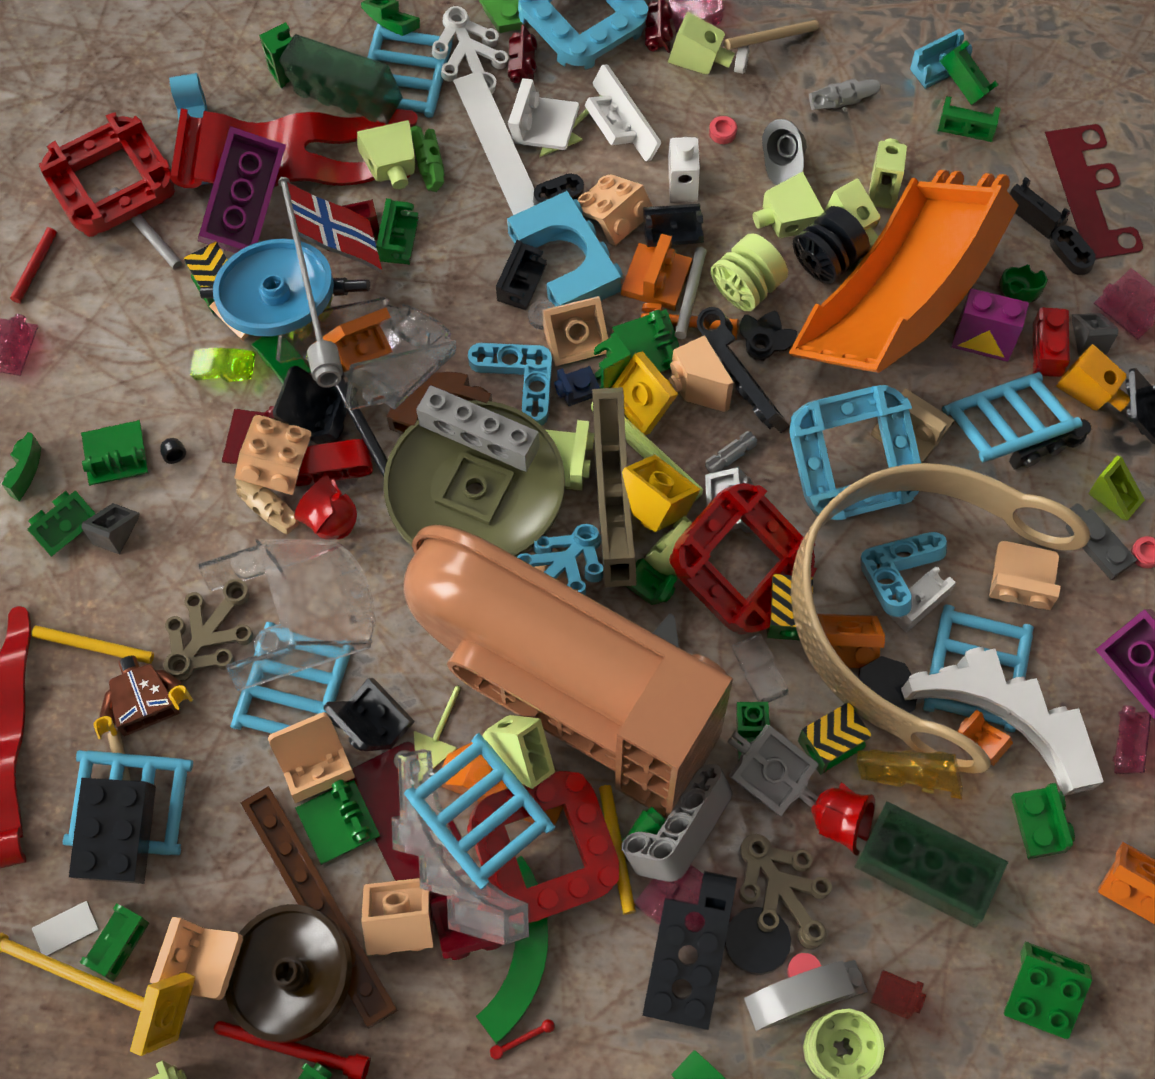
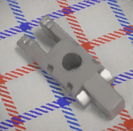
M850 79L842 83L829 84L822 89L809 93L811 109H837L845 105L860 103L861 98L869 97L879 92V89H881L880 82L874 79L859 82L856 79Z

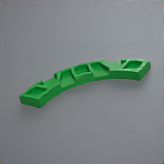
M519 856L516 860L526 888L538 885L530 867L524 858ZM547 917L528 924L515 923V948L508 974L495 997L476 1015V1018L496 1045L520 1022L539 989L548 955L549 933Z

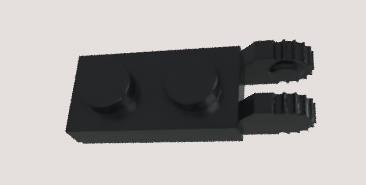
M1081 418L1082 427L1013 452L1009 462L1014 470L1024 465L1028 468L1038 463L1043 456L1049 453L1051 456H1055L1065 450L1067 446L1077 447L1085 441L1087 434L1089 435L1092 429V425H1090L1088 420Z

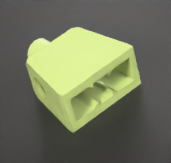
M687 12L677 33L668 63L703 74H709L714 62L729 68L735 52L721 47L725 36L724 31Z
M409 120L357 131L358 150L375 180L378 182L390 180L394 189L405 188L409 184L407 176L412 175L415 170V156Z
M893 138L878 143L869 189V197L874 206L895 209L904 175L907 151L905 144H900L898 140ZM883 175L891 177L890 184H882Z
M801 172L767 190L764 193L763 209L753 213V220L758 229L772 225L776 235L784 238L798 235L808 225L814 224V220L824 213V210L804 173Z
M856 178L833 192L824 212L831 206H838L851 213L867 233L871 249L879 237L874 230L881 217L863 185Z
M509 715L484 732L483 738L488 741L523 785L533 789L555 773L541 719Z

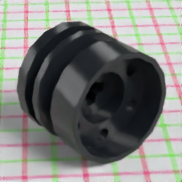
M838 206L828 208L814 220V224L808 225L796 235L792 243L794 253L804 269L815 279L826 284L836 281L840 275L848 270L849 266L857 263L870 249L869 238L863 226L851 213Z

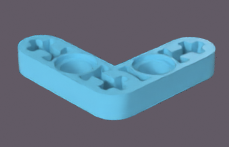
M477 343L469 349V366L475 372L524 375L522 412L532 417L533 401H538L539 412L537 417L532 418L541 426L547 422L552 374V355L549 349L540 345ZM479 354H485L483 362H478ZM494 354H497V363L493 362ZM507 354H514L518 357V361L508 365L502 361V358ZM523 355H527L526 365H523ZM538 356H541L543 359L540 365H537L535 362ZM533 381H541L545 384V388L540 392H534L530 390L529 385Z
M928 532L874 546L862 552V572L883 610L888 615L902 617L907 615L912 608L911 592L899 571L942 560L947 554L946 537L937 532ZM909 552L911 553V555L908 557H900L897 555V553ZM891 579L894 582L891 584H881L878 581ZM893 595H896L897 601L895 599L892 600Z

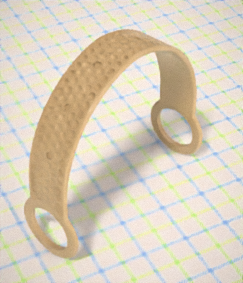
M919 463L880 470L856 481L833 498L815 519L798 548L792 571L791 602L800 642L812 666L824 683L843 703H850L861 717L902 739L914 751L939 765L965 773H983L990 768L991 762L987 753L977 743L947 726L920 719L885 700L855 676L838 656L825 635L813 600L811 560L817 533L831 518L845 508L872 496L897 491L932 492L969 502L1003 519L1011 529L1027 540L1056 550H1077L1084 547L1090 540L1089 528L1075 512L1056 501L1037 495L1024 494L1001 481L969 469L943 464ZM1031 507L1050 512L1064 520L1072 528L1074 535L1060 538L1040 533L1026 525L1017 516L1016 509ZM915 732L929 733L947 739L968 752L973 760H961L940 753L923 743L915 735Z

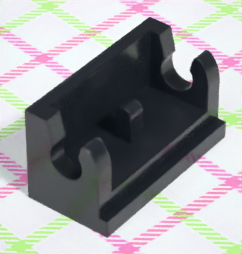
M1025 177L1022 185L1016 184L1010 192L1012 198L1019 205L1015 213L1047 239H1050L1057 227L1067 223L1070 211L1064 208L1062 213H1060L1029 188L1031 180Z
M700 203L643 207L644 235L647 247H656L661 234L672 236V245L704 243L702 231L703 215Z
M516 240L496 285L497 301L527 310L547 265V260L541 258L543 255L542 250Z

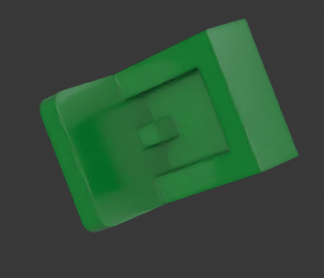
M642 558L636 562V585L625 587L650 605L667 602L676 590L674 584L678 577L674 574L666 576L659 573Z

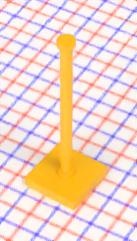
M0 932V953L9 954L141 1011L130 1048L131 1052L143 1056L178 1041L195 976L183 972L148 985L145 997H142L11 941L8 935Z

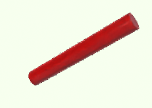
M47 227L10 296L12 301L21 303L57 235V231L53 228Z

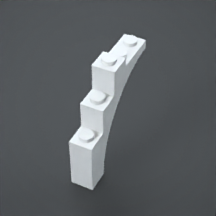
M983 647L970 649L965 652V656L957 665L944 667L936 674L928 675L927 671L912 674L901 688L905 700L921 698L956 700L978 706L1002 718L1021 732L1040 752L1052 770L1064 796L1093 790L1104 782L1080 709L1067 710L1066 706H1062L1048 711L1037 678L1026 680L1025 677H1016L1006 682L996 649L984 651Z

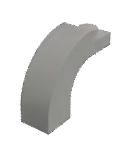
M842 960L792 976L763 988L744 999L755 1029L758 1031L780 1025L816 1008L858 997L868 991L856 961L852 960L843 963Z

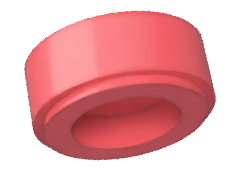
M719 116L711 121L709 135L714 142L728 144L736 138L737 124L732 118Z
M1145 536L1139 538L1134 543L1131 553L1137 558L1136 565L1142 568L1155 567V538Z
M797 954L788 965V977L790 978L821 967V964L812 954Z

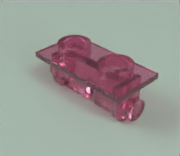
M1129 705L1123 706L1122 710L1118 712L1120 717L1119 738H1117L1116 754L1112 760L1115 763V774L1145 773L1151 723L1149 712H1135L1136 708Z

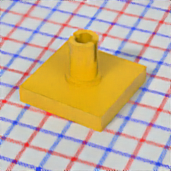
M643 351L633 355L612 386V388L623 387L624 414L644 435L652 432L678 395L671 382L665 379Z

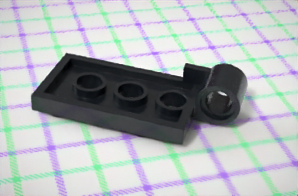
M708 307L702 310L697 318V327L721 358V363L736 385L735 388L754 407L752 410L769 430L775 427L780 433L784 432L790 425L728 346L736 340L732 334L733 325L730 319L722 310L716 307ZM720 320L719 327L709 331L710 325L714 321Z
M704 871L698 904L665 897L642 1016L709 1030L737 877ZM691 912L700 913L705 920L704 926L697 931L690 930L685 924V918ZM690 945L696 948L698 958L694 963L685 964L680 960L678 953L683 946ZM685 979L691 984L692 991L688 996L678 997L674 994L672 985L676 980Z

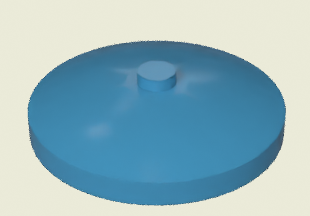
M271 239L254 243L231 256L218 271L213 285L214 301L222 319L235 330L254 336H277L300 329L312 321L293 239ZM301 241L317 316H319L331 299L334 288L333 275L325 256L312 245Z

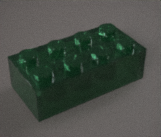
M297 34L293 36L279 59L285 70V75L292 83L296 94L303 98L310 97L316 99L326 106L333 105L339 107L349 114H360L372 122L380 121L388 124L403 99L388 64Z
M886 801L854 867L976 928L983 921L1008 861Z

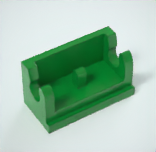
M286 22L259 35L268 70L280 88L285 87L286 83L301 75L300 68L292 72L286 71L288 67H292L298 62L293 48L294 40L290 36V28Z
M966 40L942 58L940 62L972 105L999 84L996 80L991 84L965 49L970 45L968 40Z
M946 96L938 131L992 142L998 125L1001 107L995 106L993 114L950 106L952 97Z
M386 198L376 244L380 262L410 265L419 220V213L413 212L414 204Z
M616 332L610 334L609 339L598 344L594 349V355L607 350L606 358L599 363L600 369L594 374L596 380L601 378L600 389L612 388L631 360L630 351Z
M117 903L113 908L115 912L86 958L82 957L80 961L82 965L112 982L118 976L149 925V922L143 917Z

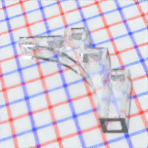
M421 749L398 755L400 815L392 817L393 850L419 856L420 889L447 896L448 929L502 945L529 937L528 903L507 895L490 882L487 883L484 889L480 890L404 795L407 789L412 787L418 788L434 775L431 751ZM435 790L425 798V801L438 815L443 809L439 801L438 792ZM447 824L446 827H447V828L450 830V832L452 833V831H451L449 825Z

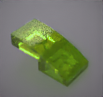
M234 348L196 349L193 353L190 376L196 381L221 377L227 383L252 379L256 353L251 350Z

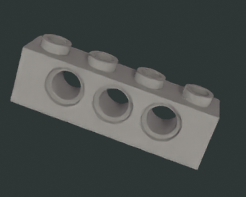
M432 385L429 386L416 409L420 426L525 472L529 469L540 448L538 431Z

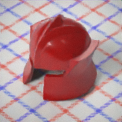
M327 474L311 486L302 496L295 509L294 517L297 521L311 528L320 538L339 540L347 537L353 530L357 519V510L351 498L346 493L342 495L335 479L330 480Z
M842 782L839 788L825 790L819 795L815 805L811 807L812 816L819 834L841 843L854 855L859 856L860 850L856 847L857 837L868 841L876 806L875 797L872 794H856Z

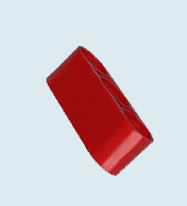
M352 439L308 446L300 467L296 486L313 485L327 474L330 480L335 479V481L370 475L373 472L372 455L364 440Z

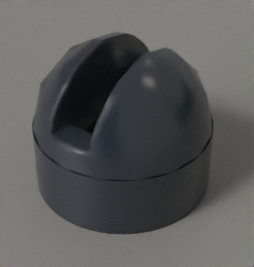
M167 438L160 446L161 455L168 464L180 462L186 456V449L177 438Z

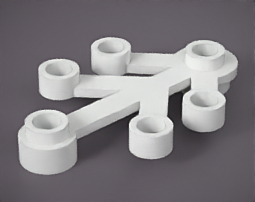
M450 7L443 15L442 21L445 29L439 40L433 43L432 55L440 60L446 58L448 55V44L455 34L459 43L449 61L443 64L441 77L449 82L456 79L458 66L465 56L472 73L481 70L489 90L493 94L496 87V78L493 74L484 71L477 54L490 59L492 66L496 69L505 68L508 62V54L503 50L491 48L497 45L499 34L495 29H487L470 21L466 10L462 7ZM468 32L481 37L482 43L471 39ZM437 48H441V49H443L444 51H441V52H440V51H438V50H436V49H437ZM496 58H501L504 61H498ZM446 70H451L454 73L449 74L446 72Z

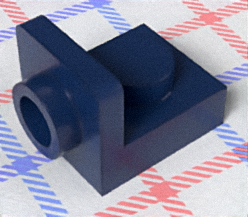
M590 366L565 374L563 368L557 370V381L554 382V386L559 398L564 397L568 407L593 398L592 389H600Z

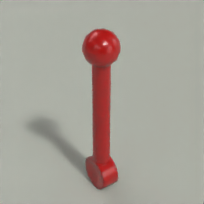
M546 1019L543 1021L542 1026L501 1047L499 1045L491 1047L490 1056L498 1060L502 1058L504 1052L543 1032H552L555 1028L554 1022Z

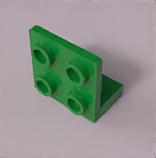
M1025 941L1020 952L1022 965L1004 1008V1015L1061 1038L1069 1039L1092 983L1090 965Z

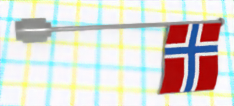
M281 177L278 184L283 189L317 342L312 344L307 350L311 374L319 386L332 387L341 381L343 374L337 345L322 338L300 237L326 250L359 261L379 273L382 272V267L368 219L348 208L316 197L291 184L287 177Z

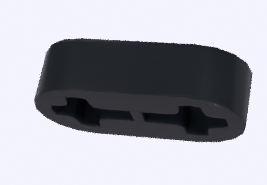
M570 173L540 183L534 189L533 203L537 205L546 201L545 197L541 198V194L545 193L547 197L551 196L552 198L565 191H568L573 200H578V197L583 194L584 182L577 174ZM570 184L572 188L576 187V190L572 191L570 188L566 189V186Z
M1067 225L1057 227L1053 231L1050 240L1052 250L1072 273L1077 275L1088 274L1096 260L1094 251L1073 227ZM1059 237H1061L1062 239L1069 238V242H1060ZM1077 257H1078L1079 259H1081V260L1084 259V258H1086V259H1087L1086 264H1085L1084 262H1082V261L1079 262V263H1077V262H1076Z

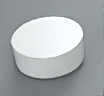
M749 46L738 48L734 72L741 74L746 72L750 51Z

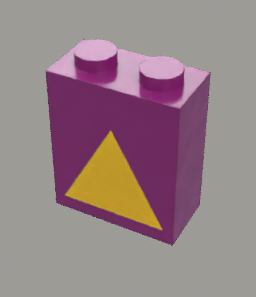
M971 288L957 322L951 348L1008 362L1023 329L1029 302Z

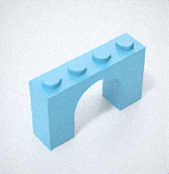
M568 191L507 218L508 234L514 244L516 240H519L523 244L537 248L551 241L562 240L577 245L584 252L586 258L577 269L547 283V298L553 307L597 296L602 301L621 292V279H623L621 268L617 263H612L606 244L603 241L599 242L592 222L585 220L580 203L577 199L573 200Z

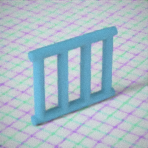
M377 24L356 95L355 105L359 108H363L367 104L412 110L424 113L426 117L432 118L443 83V78L441 77L442 66L449 60L453 38L448 44L447 57L441 60L434 57L381 50L383 39L432 46L435 41L439 40L440 36L410 32L401 36ZM377 61L432 68L435 71L432 80L375 72ZM371 82L428 90L429 94L427 101L423 102L369 94Z
M1040 372L1029 374L942 407L943 413L952 416L978 449L979 458L982 463L1068 433L1083 425L1079 417L1073 418L1042 382L1043 377ZM1031 387L1060 420V423L1045 427L1018 395L1017 391ZM1004 396L1033 432L1018 437L990 401ZM978 406L1006 442L991 447L963 411Z
M945 604L943 606L929 675L939 673V670L944 668L947 651L965 656L966 651L980 647L949 639L952 623L1020 639L1017 656L1000 651L996 652L1001 665L1014 668L1013 678L1025 677L1026 679L1034 626L1024 624L1023 627L954 611L955 607ZM924 698V711L934 712L935 709L970 717L975 710L983 713L986 722L1002 725L1007 732L1014 733L1016 731L1013 726L1002 718L978 706L950 699Z
M266 622L230 727L241 730L243 726L272 734L291 726L248 715L253 697L317 714L326 712L323 709L324 705L337 699L350 659L353 643L343 641L342 644L278 629L276 624ZM272 640L337 656L332 673L267 657ZM262 669L328 685L323 701L258 686Z
M478 733L471 740L473 744L418 788L412 787L407 789L404 795L466 874L482 890L490 882L488 880L490 876L543 832L547 834L556 827L488 741ZM481 754L493 770L437 815L425 801V798ZM502 780L514 796L458 841L446 825ZM523 806L535 822L479 868L467 851Z
M78 750L76 761L80 762L69 834L64 835L63 845L73 846L81 778H91L93 764L111 765L109 779L123 780L124 767L143 768L141 781L153 785L156 769L174 771L165 840L164 842L150 841L148 854L179 856L181 854V844H177L187 772L192 771L193 760Z

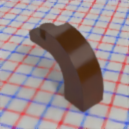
M458 372L433 373L415 380L399 393L387 414V421L390 430L401 434L411 425L414 426L418 420L416 409L430 385L467 401L478 400L487 403L492 401V395L482 387H470L467 374Z

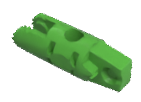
M413 126L411 127V135L419 172L423 177L427 190L437 192L444 184L445 174L435 130L428 129L424 135L421 127Z

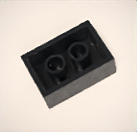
M81 778L69 878L90 881L145 883L156 792L155 785L145 781Z

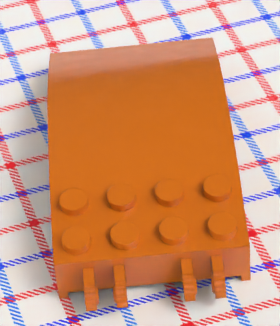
M940 170L936 173L932 182H922L916 178H911L886 226L872 248L835 292L821 305H814L789 354L792 357L880 373L925 341L947 319L977 281L1019 205L1007 192L1010 186L1009 176L999 174L995 178L991 173H985L981 180L979 179L976 186L963 185L965 178L961 171H953L949 174L947 170Z

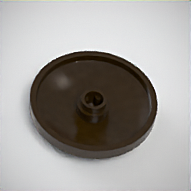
M287 904L273 907L260 913L239 932L243 936V941L225 993L226 1003L237 1023L250 1034L276 1043L301 1041L326 1027L337 1015L347 997L352 978V957L349 944L339 926L327 915L304 905Z

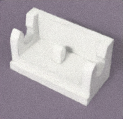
M939 567L931 569L909 588L912 595L911 611L902 617L890 616L906 633L946 599L955 586L956 582L951 577L945 580L941 579L938 574L940 572Z

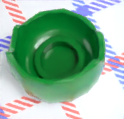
M1026 264L1019 268L1010 267L1005 269L1000 278L999 287L1006 297L1031 303L1041 296L1048 279L1043 270L1035 273L1030 269V265Z

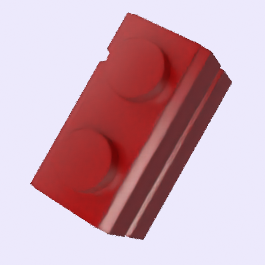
M1039 308L1033 321V374L1040 372L1042 376H1063L1070 362L1069 310Z

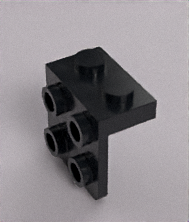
M292 366L287 372L274 406L273 416L283 423L310 430V440L320 444L338 439L344 430L343 423L348 411L334 386L321 387L312 378L310 373L299 366ZM346 382L352 395H354L356 387Z
M1137 368L1129 369V379H1126L1125 382L1127 393L1130 396V405L1127 406L1128 419L1137 426L1142 435H1145L1152 444H1155V385H1151Z
M368 678L349 701L327 702L323 707L329 714L332 724L337 728L343 729L349 736L350 744L359 751L392 749L415 722L374 678Z

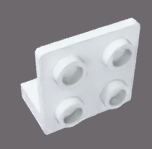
M522 78L508 121L513 143L566 150L578 114V102L539 97V92H536L534 81Z

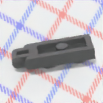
M1079 503L1069 508L1081 517L1090 531V540L1082 548L1110 580H1113L1137 561V558L1092 509L1086 511ZM1067 524L1066 529L1069 532V534L1073 536L1074 532L1072 528Z

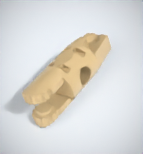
M236 479L237 495L268 524L286 535L299 525V521L294 517L293 510L269 488Z

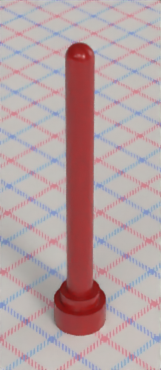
M224 1021L216 1022L213 1027L214 1032L218 1035L341 1070L343 1075L348 1076V1079H366L369 1071L371 1057L356 1053L355 1056L343 1057L296 1042H271L250 1034L241 1026Z

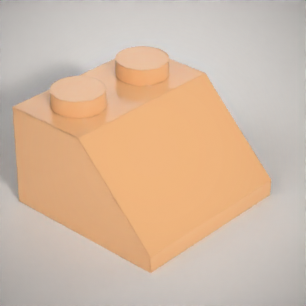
M705 335L674 349L672 362L670 363L671 376L669 377L674 390L677 393L680 392L684 401L722 412L728 411L730 409L734 382Z
M429 877L364 885L361 922L367 955H388L392 952L421 951L425 948H433V918L430 904Z

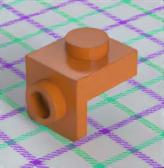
M975 710L970 717L965 718L958 730L959 733L973 740L987 753L992 766L998 762L1013 744L1011 736L986 723L983 713Z

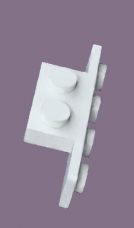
M602 65L593 81V86L599 95L602 96L589 97L584 106L611 145L633 143L646 162L651 161L661 145V140L609 65Z

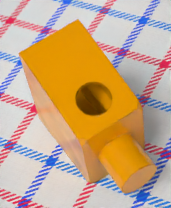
M1093 344L1070 365L1056 384L1057 388L1096 411L1108 402L1121 412L1130 402V396L1120 389V386L1127 378L1126 373Z

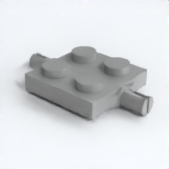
M767 724L757 738L750 743L737 732L731 735L733 738H729L728 743L742 753L739 762L729 774L731 779L780 816L798 798L810 807L815 805L818 796L810 791L807 786L810 776L819 765L816 761Z

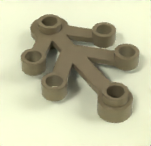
M232 579L224 585L223 594L225 599L204 625L202 610L204 609L205 601L203 597L197 592L189 593L185 597L184 603L189 610L192 640L184 649L182 635L186 630L185 623L178 616H172L167 619L165 628L169 633L171 654L164 661L163 669L178 680L185 681L192 676L194 670L214 666L225 670L233 665L234 657L228 649L222 648L217 650L215 654L196 655L204 647L231 642L247 645L252 641L253 633L250 627L245 624H240L234 629L215 632L235 606L243 605L249 599L250 591L243 580ZM242 591L241 597L233 598L235 592ZM193 599L200 600L197 606H190V602ZM180 623L179 629L170 630L172 624ZM241 631H247L248 635L245 638H238V634ZM223 655H228V656H229V659H228L227 662H225V663H220V662H219V658H220L221 656H223ZM179 663L185 664L183 670L175 671V667Z
M751 834L747 836L740 846V854L747 863L744 884L739 890L740 900L745 904H753L759 898L760 888L757 885V880L761 869L768 881L763 910L757 920L758 927L764 932H772L778 926L779 916L776 911L780 897L800 926L797 934L800 944L807 949L818 948L826 939V929L821 922L811 919L792 889L812 894L816 899H824L832 890L831 882L825 877L811 880L779 872L773 863L778 862L792 865L795 870L804 872L813 862V857L807 850L801 849L794 853L772 847L770 841L763 835ZM752 846H760L762 848V853H755L752 849ZM797 857H804L807 861V865L799 864L797 861ZM817 883L825 886V893H821L816 889ZM744 889H752L754 891L755 897H747L744 893ZM764 916H769L772 918V926H768L764 923ZM809 928L817 929L819 937H812L809 934Z

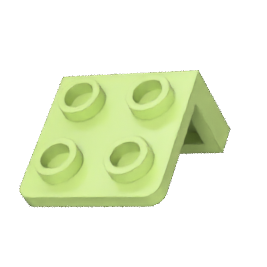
M577 420L576 433L555 430L546 431L555 442L563 462L565 489L582 491L584 478H589L591 460H587L588 450L593 451L594 433H590L589 421Z

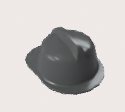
M776 119L769 123L762 136V146L767 175L773 184L778 185L803 172L804 155L807 145L804 135L791 121Z

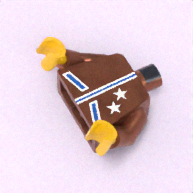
M127 656L118 662L122 675L109 680L110 689L104 695L99 718L95 720L93 726L98 739H102V735L107 731H110L112 736L117 735L114 725L125 737L180 714V702L185 699L192 702L193 698L182 682L164 669L155 670L151 664L140 667L136 656Z

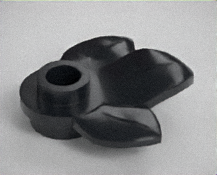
M775 310L765 314L758 321L754 317L745 314L739 325L740 334L746 340V351L755 359H766L773 352L786 351L794 344L797 337L796 330L782 329L779 314ZM756 345H763L765 348L760 349V348H757V347H755V346H756Z

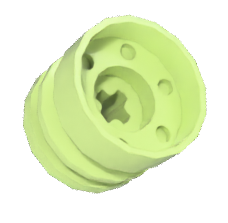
M752 233L743 237L731 249V252H727L711 267V276L720 293L729 302L743 311H752L767 297L768 293H772L788 278V268L781 254L770 242Z
M853 1009L835 1010L815 1020L806 1032L803 1044L805 1061L812 1073L819 1079H868L875 1074L882 1064L885 1050L883 1035L875 1021L863 1012ZM844 1041L843 1048L848 1050L847 1054H842L838 1057L836 1055L838 1049L833 1047L834 1043Z

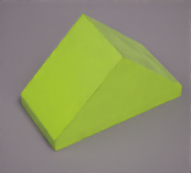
M1116 456L1100 474L1088 493L1121 519L1127 521L1145 501L1122 456Z

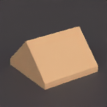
M599 296L543 310L544 333L555 367L607 354V350H604L600 354L594 355L595 347L608 339Z

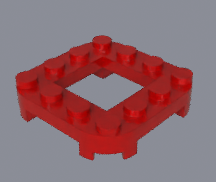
M116 112L106 115L108 123L60 147L56 141L51 142L46 146L48 152L44 156L42 163H39L40 170L48 186L70 222L76 229L88 237L105 232L157 206L175 193L174 183L170 179L171 169L169 164L163 158L146 132L142 121L137 116H134V118L117 117ZM123 148L141 175L142 180L94 203L74 172Z
M747 483L736 484L719 492L679 537L669 558L676 575L724 626L740 635L758 632L770 627L773 575H792L796 554L804 538L764 496L768 492L760 485L754 486ZM739 519L779 558L776 565L747 599L708 561L711 557L709 555ZM813 550V553H812V560H811V577L814 576V574H815V572H816V570H817V568L814 567V565H815V554H814V550Z
M558 771L533 789L525 785L523 786L543 811L563 806L584 868L526 888L519 865L514 856L488 878L490 882L487 883L493 899L491 901L493 908L509 921L528 924L590 902L607 894L619 880V859L596 794L591 784L579 772ZM505 789L481 800L470 815L467 832L472 831L514 796L509 789ZM523 806L474 846L481 866L510 843L505 825L530 817Z

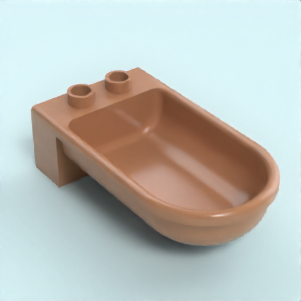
M430 525L422 528L412 542L415 555L406 569L404 595L407 605L417 622L434 639L453 652V655L447 662L449 670L466 685L515 714L541 719L543 729L546 732L615 771L616 790L647 808L652 806L662 817L667 819L696 772L704 765L721 735L733 678L726 675V672L709 658L685 652L476 535L443 525Z

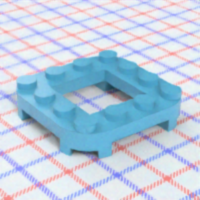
M518 0L520 21L523 24L528 22L557 53V62L564 67L566 63L574 66H584L585 70L594 67L595 59L629 38L633 37L635 41L640 38L648 14V6L645 0H605L616 12L579 34L550 3L553 0Z
M888 385L867 387L808 402L793 413L790 423V438L804 497L815 515L818 516L833 498L850 486L835 487L822 432L825 429L877 417L888 467L921 463L909 412L912 406L909 399L905 398L898 390ZM897 491L872 496L845 508L831 519L844 520L847 517L899 504H906L914 500L919 491Z

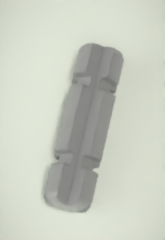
M746 431L739 436V440L735 439L718 451L717 456L713 455L705 462L707 470L710 473L722 471V467L729 466L745 454L744 451H750L757 445V438L753 433Z

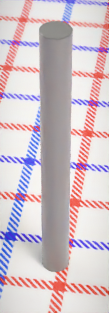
M114 187L109 191V195H112L120 190L117 187ZM141 214L130 219L174 270L182 265V261Z
M697 247L695 250L675 331V337L678 339H685L707 252L703 247Z

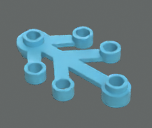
M590 524L577 526L572 535L558 537L542 536L537 541H534V552L536 554L522 553L517 556V558L533 567L550 565L544 573L555 579L565 570L568 579L567 586L578 589V592L586 595V584L581 581L576 558L582 552L586 561L585 579L589 582H599L603 578V565L599 563L596 549L601 545V535L598 529ZM569 547L566 551L552 552V548Z

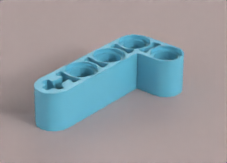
M198 73L169 77L178 119L181 108L188 109V114L192 117H203V112L208 111Z

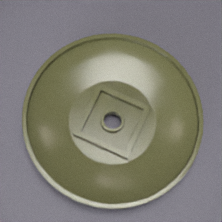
M478 400L469 401L539 432L540 448L529 469L525 472L420 426L419 420H417L414 426L411 425L401 435L393 447L385 467L383 485L389 516L399 534L408 544L412 546L413 539L422 528L430 525H443L476 535L517 557L534 546V541L546 535L555 522L562 506L565 475L563 462L555 442L537 421L524 412L502 403L492 401L484 403ZM479 483L484 488L479 494H471L467 491L469 485Z

